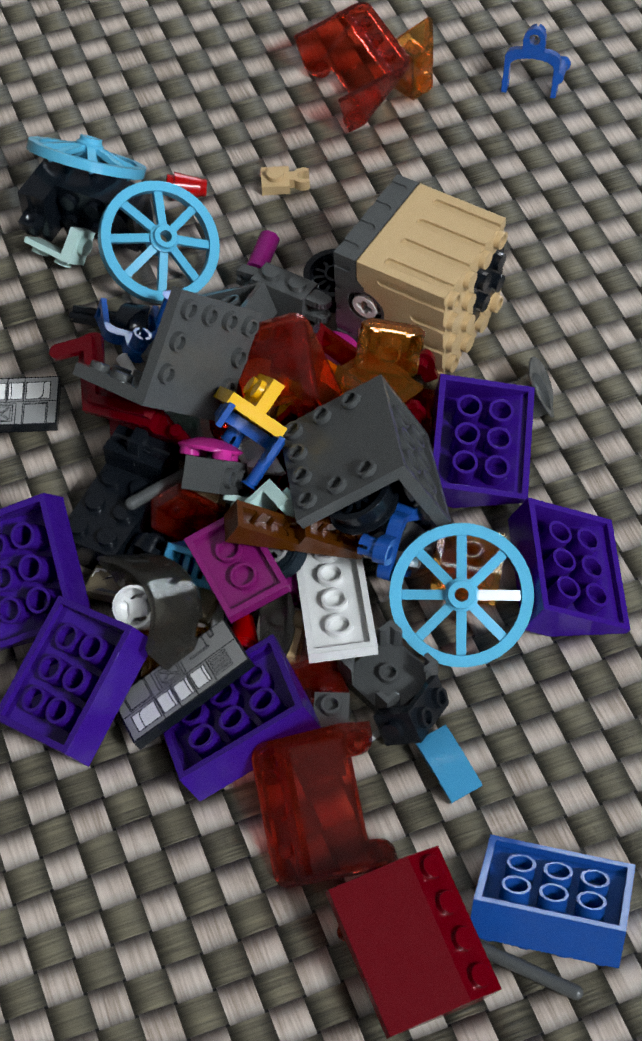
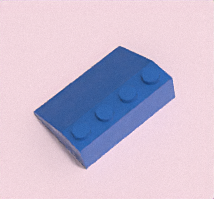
M490 834L473 898L470 919L478 937L484 941H494L517 946L525 950L531 949L554 954L562 958H573L591 962L599 966L619 968L627 931L636 865Z

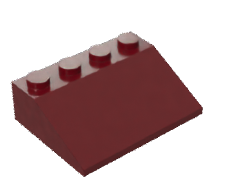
M439 846L401 858L325 892L386 1039L478 1003L502 989Z

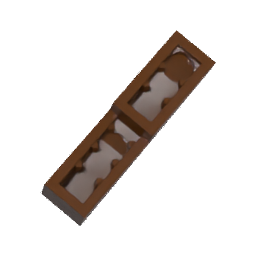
M236 500L224 515L225 542L357 560H361L364 555L357 554V547H363V545L358 544L362 535L344 534L338 531L331 523V520L326 517L302 529L294 517L240 500Z

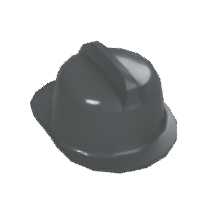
M534 356L529 361V372L515 384L535 387L533 419L548 414L551 418H554L551 381L541 361Z

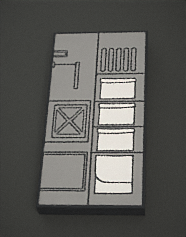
M60 376L0 378V433L58 431L61 397Z
M223 618L134 683L125 697L118 714L133 743L141 750L251 670L255 665L231 626Z

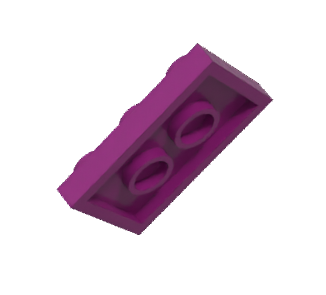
M224 517L184 538L188 549L230 623L292 591L268 548L225 542Z

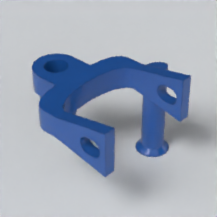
M533 24L528 28L523 39V46H514L507 50L501 92L506 93L508 90L512 61L517 59H536L553 66L550 98H556L558 84L563 82L565 73L571 66V61L566 56H560L556 51L546 49L547 33L542 24L539 26ZM533 35H538V40H535Z
M171 290L163 291L164 299L160 309L158 306H152L148 316V330L142 328L141 332L140 327L135 328L133 331H128L113 326L109 320L107 299L101 298L94 317L104 340L121 345L123 353H127L132 362H144L141 355L156 336Z
M221 403L214 413L215 425L221 428L226 422L229 426L220 438L239 448L240 443L247 436L265 450L247 478L241 481L256 491L257 485L285 445L284 441L286 439L282 436L271 437L253 423L234 412L233 409L236 405L233 403Z
M398 502L384 535L376 538L364 533L361 536L358 544L363 545V547H357V554L371 557L372 562L378 563V578L391 581L404 528L407 522L425 519L418 508ZM407 569L405 577L411 576V569Z

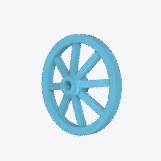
M80 134V138L76 139V141L31 136L28 138L26 146L29 152L48 159L50 163L54 161L88 171L91 175L97 173L123 178L127 181L142 180L147 169L146 166L135 160L105 150L102 145V139Z
M150 180L128 186L118 193L107 205L99 223L98 247L106 270L123 290L140 300L162 304L164 299L163 291L167 290L168 254H170L190 280L191 284L182 288L190 292L197 293L209 282L217 267L220 243L213 218L198 198L175 184ZM152 194L156 224L132 206L128 200L139 195ZM163 195L171 197L187 207L171 225L167 224ZM121 209L148 233L111 234L112 223L117 211ZM194 215L203 229L206 240L177 235V231ZM160 235H163L167 242L163 241ZM112 244H146L147 249L123 270L115 257ZM177 246L206 250V260L199 275ZM153 255L158 256L157 290L144 287L131 278Z
M471 523L442 525L419 536L400 556L390 582V608L395 624L402 629V637L422 656L425 653H429L439 664L451 667L478 666L495 660L506 653L524 633L534 604L532 576L521 553L501 534L487 527ZM456 536V579H453L424 548L437 540ZM467 536L483 539L500 549L470 580L467 579ZM415 557L446 586L445 590L402 589L406 571ZM508 557L518 574L521 590H478L477 586ZM460 588L468 592L467 600L462 602L455 598V592ZM402 600H445L446 602L416 633L410 627L402 606ZM478 600L521 601L519 614L508 634L477 604ZM453 610L456 611V655L438 651L423 641ZM470 610L500 642L485 651L466 655L467 611Z

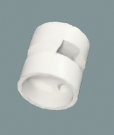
M128 585L121 588L115 595L112 602V612L116 620L133 626L137 630H156L168 621L171 614V603L168 596L161 589L143 585Z

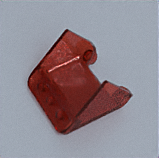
M366 2L355 3L294 36L306 71L317 78H324L329 75L330 71H333L348 92L347 95L338 99V103L343 115L344 125L349 133L367 123L410 68L411 63L408 54L373 7Z
M288 313L259 323V330L254 337L248 361L244 366L236 392L243 398L245 396L243 389L247 382L253 376L257 378L259 373L276 379L285 386L271 408L294 402L296 412L300 417L341 396L342 389L309 320L299 313ZM209 420V427L213 437L223 440L220 437L224 434L229 424L225 422L219 428L215 425V421Z
M370 721L338 723L262 742L254 749L252 753V767L272 871L275 880L282 887L294 888L368 873L398 860L396 850L390 841L384 838L371 840L367 838L351 757L362 755L371 747L372 731Z

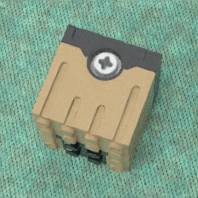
M397 174L391 184L386 187L376 199V202L367 210L358 224L353 227L344 238V241L333 252L335 260L334 281L336 285V331L351 336L360 347L374 353L429 349L436 358L435 367L438 372V378L440 373H453L458 366L462 353H468L472 348L477 332L483 333L492 312L498 313L502 307L504 297L500 295V291L505 281V276L502 273L506 261L504 245L508 238V233L504 231L506 218Z

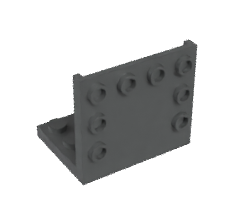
M172 286L143 372L134 369L133 374H131V370L117 365H113L111 370L109 365L91 360L90 365L76 362L73 375L141 406L215 421L214 413L222 402L213 396L220 386L235 393L237 392L238 383L244 366L248 361L249 352L254 337L259 330V323L263 313Z
M382 374L284 426L287 428V431L283 435V438L286 440L282 450L295 519L302 529L397 480L402 483L408 499L411 502L417 501L419 509L427 521L432 520L437 527L452 524L428 433Z

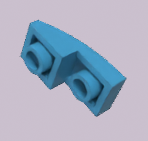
M446 725L426 735L421 743H415L431 773H434L450 804L483 786L469 760Z

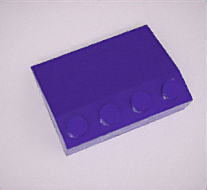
M440 373L434 392L430 444L447 507L466 508L523 503L528 498L535 387Z
M41 493L0 509V651L33 643L58 596L90 608L64 498L61 496Z
M528 497L508 518L510 541L525 559L534 587L532 614L525 631L550 637L627 634L631 629L612 520ZM514 568L517 590H521L519 577Z
M58 596L0 703V723L89 767L146 660L154 641L133 626Z
M274 634L246 650L255 667L163 733L179 780L199 801L211 796L322 730L314 708Z

